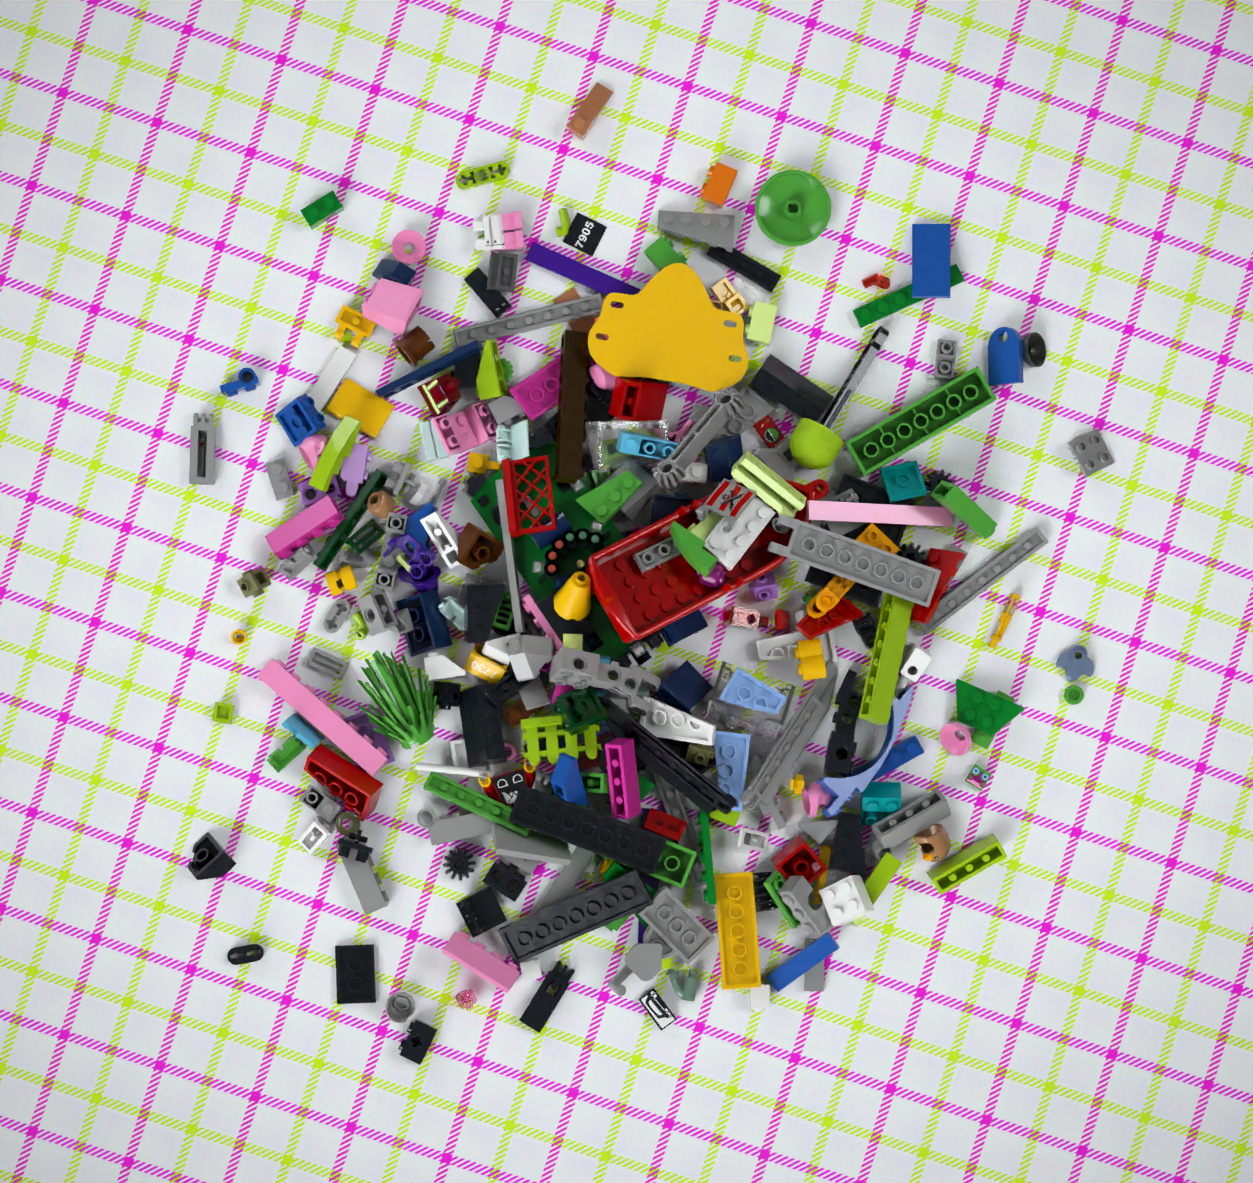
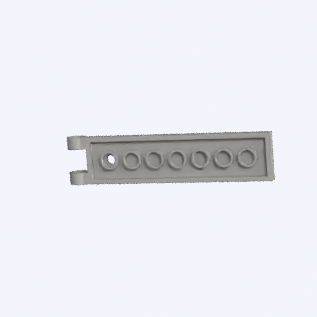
M780 514L777 523L793 529L788 545L786 547L771 541L767 551L929 607L941 573L940 570ZM806 541L812 543L810 548L805 547Z

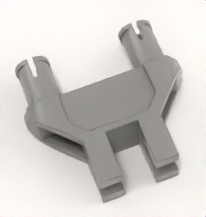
M785 437L774 448H754L751 453L781 478L794 481L795 467L798 463L793 456L787 460L783 455L790 447L789 438Z

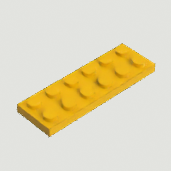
M753 872L714 874L722 990L761 988Z

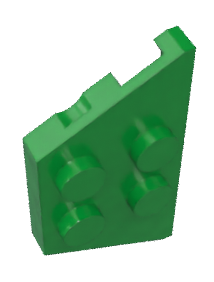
M956 680L957 721L995 736L1004 726H1007L1017 715L1025 710L1024 707L962 680Z

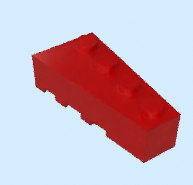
M321 744L308 755L304 770L322 786L326 785L335 798L337 796L346 803L345 807L350 811L353 809L359 814L358 818L363 822L375 810L383 783Z

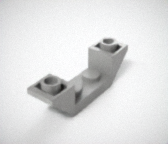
M388 513L382 552L373 584L374 588L388 591L393 589L399 566L396 558L402 550L398 547L385 558L383 554L389 547L387 545L394 536L399 537L405 534L408 518L406 515Z

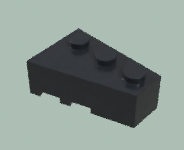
M840 811L837 816L838 822L835 827L828 868L867 876L859 815Z

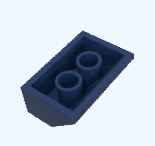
M438 590L422 592L396 602L398 611L408 608L414 629L405 633L411 657L452 645L445 616L439 612L438 605L441 601Z

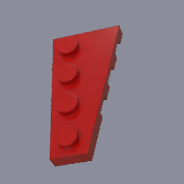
M930 548L925 565L940 570L941 573L929 607L914 603L910 617L911 622L929 624L940 603L941 595L948 589L947 584L950 578L955 576L958 570L956 567L960 560L963 561L966 556L964 553Z

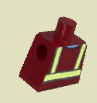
M445 374L417 387L434 417L450 412L461 398V393L458 389L460 381L456 377H451L450 374Z

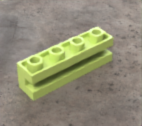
M748 450L733 465L731 475L738 483H743L748 489L755 491L767 506H771L777 511L779 516L783 514L794 518L796 512L804 508L806 497Z

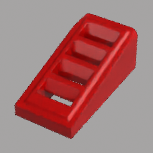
M777 609L774 612L775 630H790L789 611Z

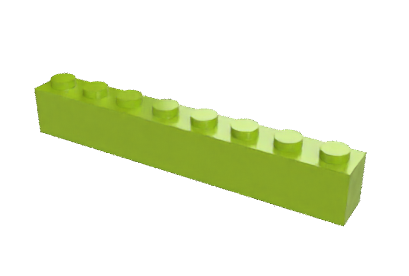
M888 593L884 595L858 717L876 725L888 724L891 716L892 701L895 697L894 692L899 678V668L903 659L902 654L906 644V635L910 625L911 612L914 607L913 602Z

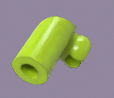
M561 208L558 210L561 227L555 228L557 237H565L570 226L567 208Z
M357 611L351 616L357 623L355 637L358 640H363L367 637L369 629L363 615Z

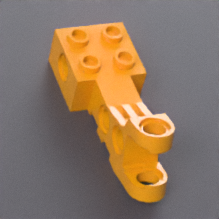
M870 523L855 539L892 554H896L900 550L873 523ZM834 575L808 603L807 613L809 616L816 619L822 617L841 600L855 582ZM814 603H816L817 608L821 610V613H816L813 610L812 607Z

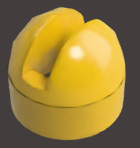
M242 629L234 630L231 635V640L236 645L243 644L247 639V634ZM235 634H244V637H235Z

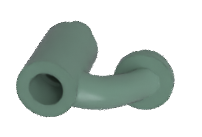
M668 969L666 975H669L675 993L683 1000L694 1002L699 980L696 978L697 970L690 969L689 976H685L684 986L681 988L677 977H680V971Z

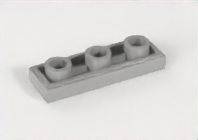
M672 537L634 554L632 557L641 573H644L681 555Z

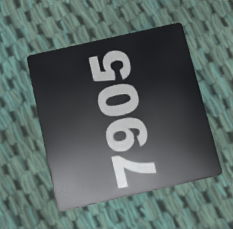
M577 213L563 242L593 256L607 227Z

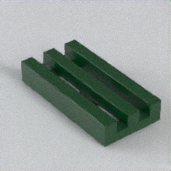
M372 519L348 538L345 543L351 546L350 549L352 551L355 550V554L359 556L386 532ZM370 526H374V528L370 532H368L364 537H362L359 541H357L356 543L353 541L364 531H366ZM376 531L379 532L374 538H372V539H371L368 543H366L363 547H361V548L358 547V546H359L360 544H362L365 540H367L371 535H373Z

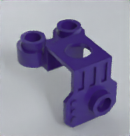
M408 532L399 537L394 536L387 545L389 547L383 554L385 558L398 547L411 558L407 564L410 566V575L414 579L422 578L426 574V566H430L436 560L435 552L430 549L423 551L424 547ZM410 541L414 543V552H411L407 549V542Z

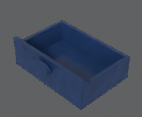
M675 493V496L655 494L650 525L675 513L680 507L690 505L695 499L686 498L684 493Z

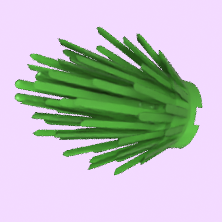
M376 650L372 654L374 660L370 663L365 658L368 667H361L377 693L368 682H365L364 685L361 680L357 681L384 715L371 704H368V707L380 716L381 719L362 705H358V707L368 714V717L371 718L369 719L371 723L380 727L373 730L399 741L404 749H411L410 745L416 743L422 745L435 735L433 731L436 730L433 722L437 695L433 700V686L430 687L429 692V674L424 681L425 691L423 692L420 668L417 669L420 691L416 690L404 654L402 655L403 664L399 662L398 666L392 651L390 653L391 659L389 656H386L385 652L381 655Z

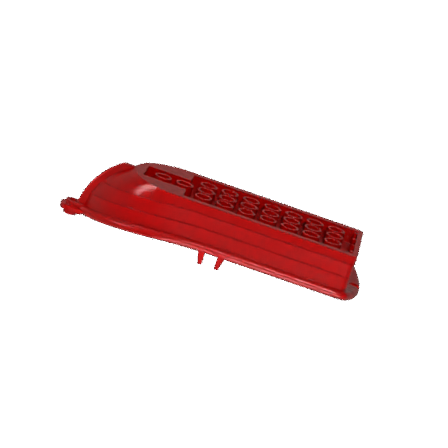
M816 479L807 485L785 480L806 497V504L801 511L798 510L796 512L795 519L810 524L811 520H806L807 501H818L824 498L829 492L827 482L822 479ZM735 482L743 487H746L743 483ZM709 494L698 501L696 499L693 500L690 505L680 507L675 513L591 555L588 559L589 567L585 573L589 575L591 588L622 641L629 643L652 634L776 568L787 557L767 551L770 542L772 541L787 547L793 529L790 528L785 534L775 531L772 526V520L775 518L774 515L732 570L729 571L724 567L726 575L722 586L719 585L717 588L700 584L699 576H696L697 571L686 561L682 554L641 573L632 556L672 537L670 528L673 521L686 529L693 523L699 524L701 521L697 519L696 510L706 502L711 495Z

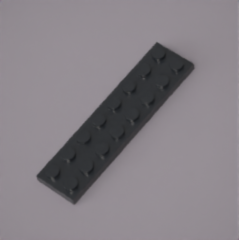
M523 784L520 786L508 819L510 822L651 874L655 873L667 837Z
M636 868L501 927L498 932L514 963L517 964L653 905L654 901Z

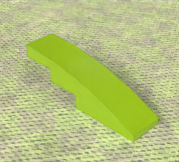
M347 415L343 418L324 448L308 485L324 492L328 491L333 474L338 475L344 457H350L362 424L361 421Z
M888 852L884 854L878 865L864 882L872 905L902 865L901 861ZM865 915L851 922L858 926Z

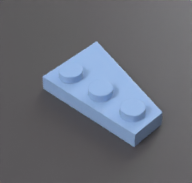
M737 667L717 701L777 715L787 697Z

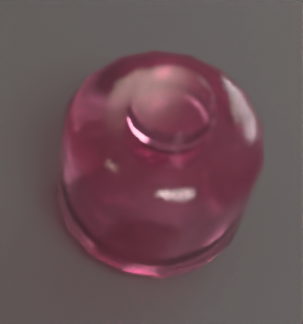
M472 989L461 991L455 996L459 1007L462 1009H471L474 1007L473 1004L477 1002Z

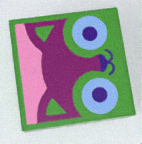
M975 764L965 781L982 791L992 774Z

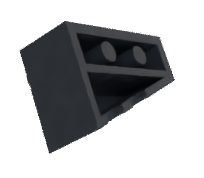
M464 583V638L467 643H485L488 641L505 587L504 583Z

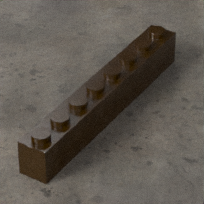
M565 330L561 335L554 482L578 484L584 478L585 469L582 467V460L585 459L583 442L586 440V430L583 429L584 423L587 420V412H584V406L587 405L588 401L585 387L588 386L589 376L586 375V368L588 369L589 357H587V350H589L588 332Z

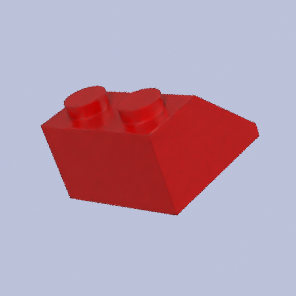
M800 834L770 859L786 880L790 876L803 875L809 884L828 869Z

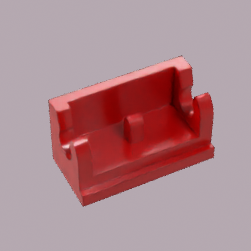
M651 807L643 827L680 841L687 821Z

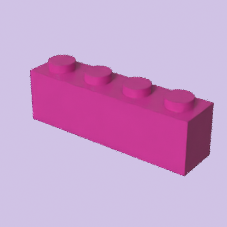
M326 495L267 534L265 538L274 555L283 560L289 558L301 546L308 545L313 539L321 537L325 531L339 525L345 517L336 501L329 495Z
M617 737L605 744L612 815L615 819L630 820L641 813L634 739Z

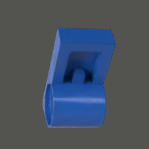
M243 368L238 374V381L220 385V389L223 395L227 394V397L238 395V391L241 390L246 392L256 390V386H259L260 382L256 373L251 368ZM245 373H252L253 378L250 382L243 381Z

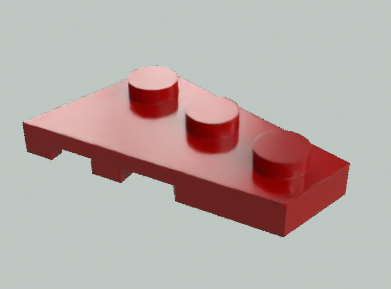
M842 597L831 610L827 611L820 618H812L807 614L796 624L795 629L811 640L861 617L863 612L845 597ZM817 606L813 608L816 613H821Z

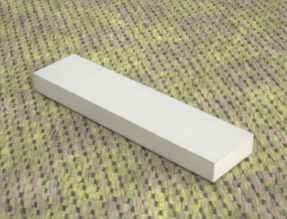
M341 345L308 395L314 399V406L319 413H321L357 355Z

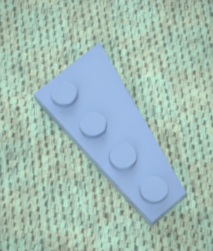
M716 731L714 748H716L715 759L719 788L736 799L737 805L731 808V811L742 812V803L739 798L745 787L751 735Z

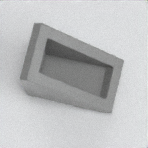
M838 821L798 823V827L820 845L834 829Z

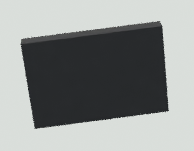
M374 944L335 946L337 1004L376 1003Z

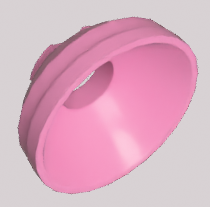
M414 230L401 231L392 241V253L403 264H415L425 255V239ZM406 244H413L415 246L414 253L406 254L404 246Z
M950 722L941 728L939 734L940 741L949 753L962 756L969 751L972 746V739L967 728L956 722ZM958 730L964 734L965 739L958 735Z

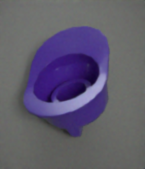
M402 566L398 570L397 575L402 582L412 584L418 592L438 590V577L441 574V569L438 566H426V574L420 579H414L410 572Z

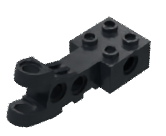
M850 669L836 695L835 704L838 705V711L834 712L832 723L836 724L835 730H831L828 740L823 777L846 778L851 776L854 761H851V757H854L857 748V742H854V734L863 695L850 689L857 675V672ZM853 698L857 699L859 701V706H852L849 700ZM844 715L849 716L851 723H844L841 717ZM840 754L844 759H839L836 755Z

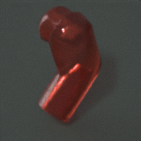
M879 273L861 280L865 289L872 285L888 289L891 284L889 278Z

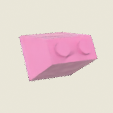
M381 278L378 284H373L370 293H372L371 297L364 300L361 307L364 309L362 316L403 337L420 307L424 291Z

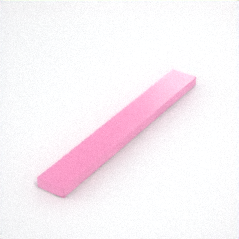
M807 501L806 520L952 527V514L944 507Z

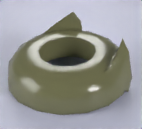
M351 811L341 813L335 820L338 832L346 837L349 836L350 832L356 834L361 826L360 819ZM345 819L352 820L353 828L345 829L342 822Z

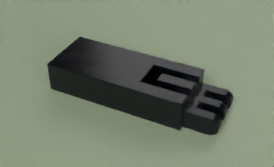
M558 961L553 971H549L519 1021L539 1033L570 985L569 980L575 972L574 969H571L567 975L565 972L569 966L566 964L562 971L558 968L562 965L561 961ZM552 981H554L551 986L553 990L560 984L554 996L546 992Z

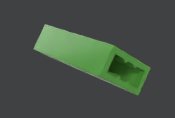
M941 480L930 494L931 497L977 536L987 539L995 532V527L998 524L955 484Z

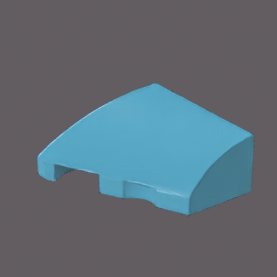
M296 713L292 714L282 723L283 727L288 728L297 738L313 750L324 739L319 732Z

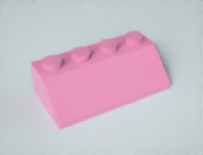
M461 930L459 933L455 931L442 950V953L508 993L521 973L518 971L519 966L511 961L508 964L501 960L503 956L495 951L489 953L485 950L487 946L479 941L473 943L469 940L470 936Z

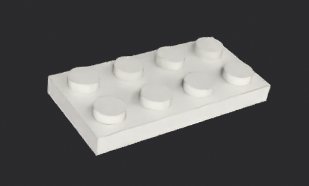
M755 496L736 520L729 533L724 532L721 522L726 517L721 518L704 540L706 542L704 550L716 557L717 561L727 570H732L776 512Z

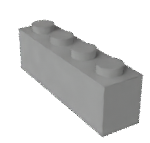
M351 838L346 839V840H348V841L355 842L354 839H351ZM359 842V844L366 846L364 842ZM336 843L335 845L338 850L340 844ZM351 848L348 858L340 857L364 913L368 915L388 906L389 898L385 890L381 891L379 884L382 882L378 872L375 874L371 866H374L371 856L369 855L366 863L356 861L358 850Z

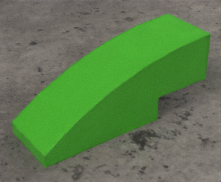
M673 521L670 534L675 545L686 561L707 578L715 568L717 558L704 550L705 541Z

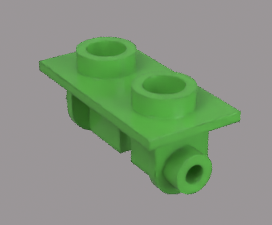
M295 735L293 737L290 736L282 744L284 747L282 751L277 748L268 756V763L278 773L307 748Z

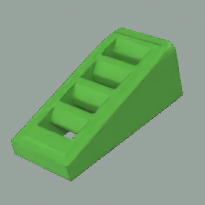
M503 590L492 627L508 632L513 620L512 605L503 603V600L511 602L510 592ZM501 606H502V607L511 609V612L506 611V610H503V609H500V608H501ZM498 613L508 615L509 619L499 616ZM496 619L507 622V625L497 623Z

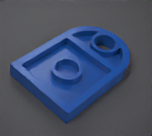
M1000 327L992 333L988 342L989 386L1024 383L1022 337L1013 328ZM1006 332V333H1007V339H1006V341L1004 342V340H1003V335H1004V333Z

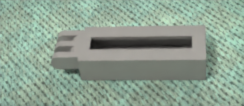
M194 413L190 437L189 484L214 485L216 427L213 426L214 415L209 413V421H206V413H202L201 421H198V413ZM198 433H201V441H206L207 434V446H198Z

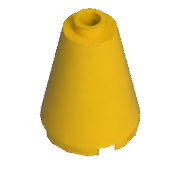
M576 572L557 591L554 596V609L559 616L566 620L576 619V621H580L590 613L592 599L589 575L584 572Z

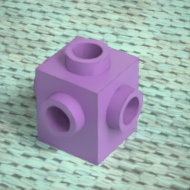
M767 572L748 584L750 595L754 594L755 602L778 598L773 572Z

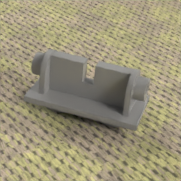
M310 543L306 546H301L300 550L291 559L280 565L279 573L285 574L289 581L293 580L318 558Z

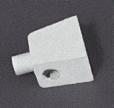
M913 643L900 665L899 672L901 675L897 684L906 689L911 680L917 682L933 658L931 653ZM909 667H915L913 671H908Z

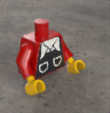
M525 760L524 768L491 779L485 773V780L481 781L479 777L477 779L489 798L507 806L512 805L513 808L521 784L533 788L536 778V766L527 765Z

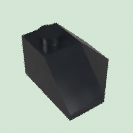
M207 832L194 844L192 850L194 857L192 861H189L188 869L197 880L223 877L237 863L217 840Z

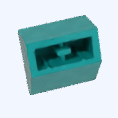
M869 782L864 791L861 792L860 825H873L901 809L900 782Z

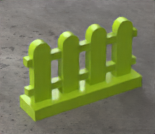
M560 715L522 719L523 741L527 740L528 750L527 753H524V758L528 759L532 766H538L541 762L540 757L546 756L551 764H556L562 752L575 757L577 760L579 752H586L589 759H595L598 756V750H602L601 744H597L596 732L600 731L598 725L600 722L589 726V729L577 733H584L585 746H578L577 734L571 736L569 731H564L562 727L563 720ZM558 736H565L566 748L559 749ZM540 738H546L547 750L540 751Z

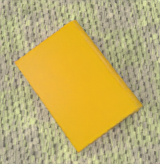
M345 378L326 411L341 420L347 415L361 421L362 424L359 430L376 439L395 406L350 379Z

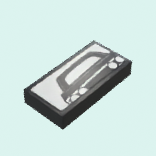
M654 988L638 999L661 1031L677 1020Z

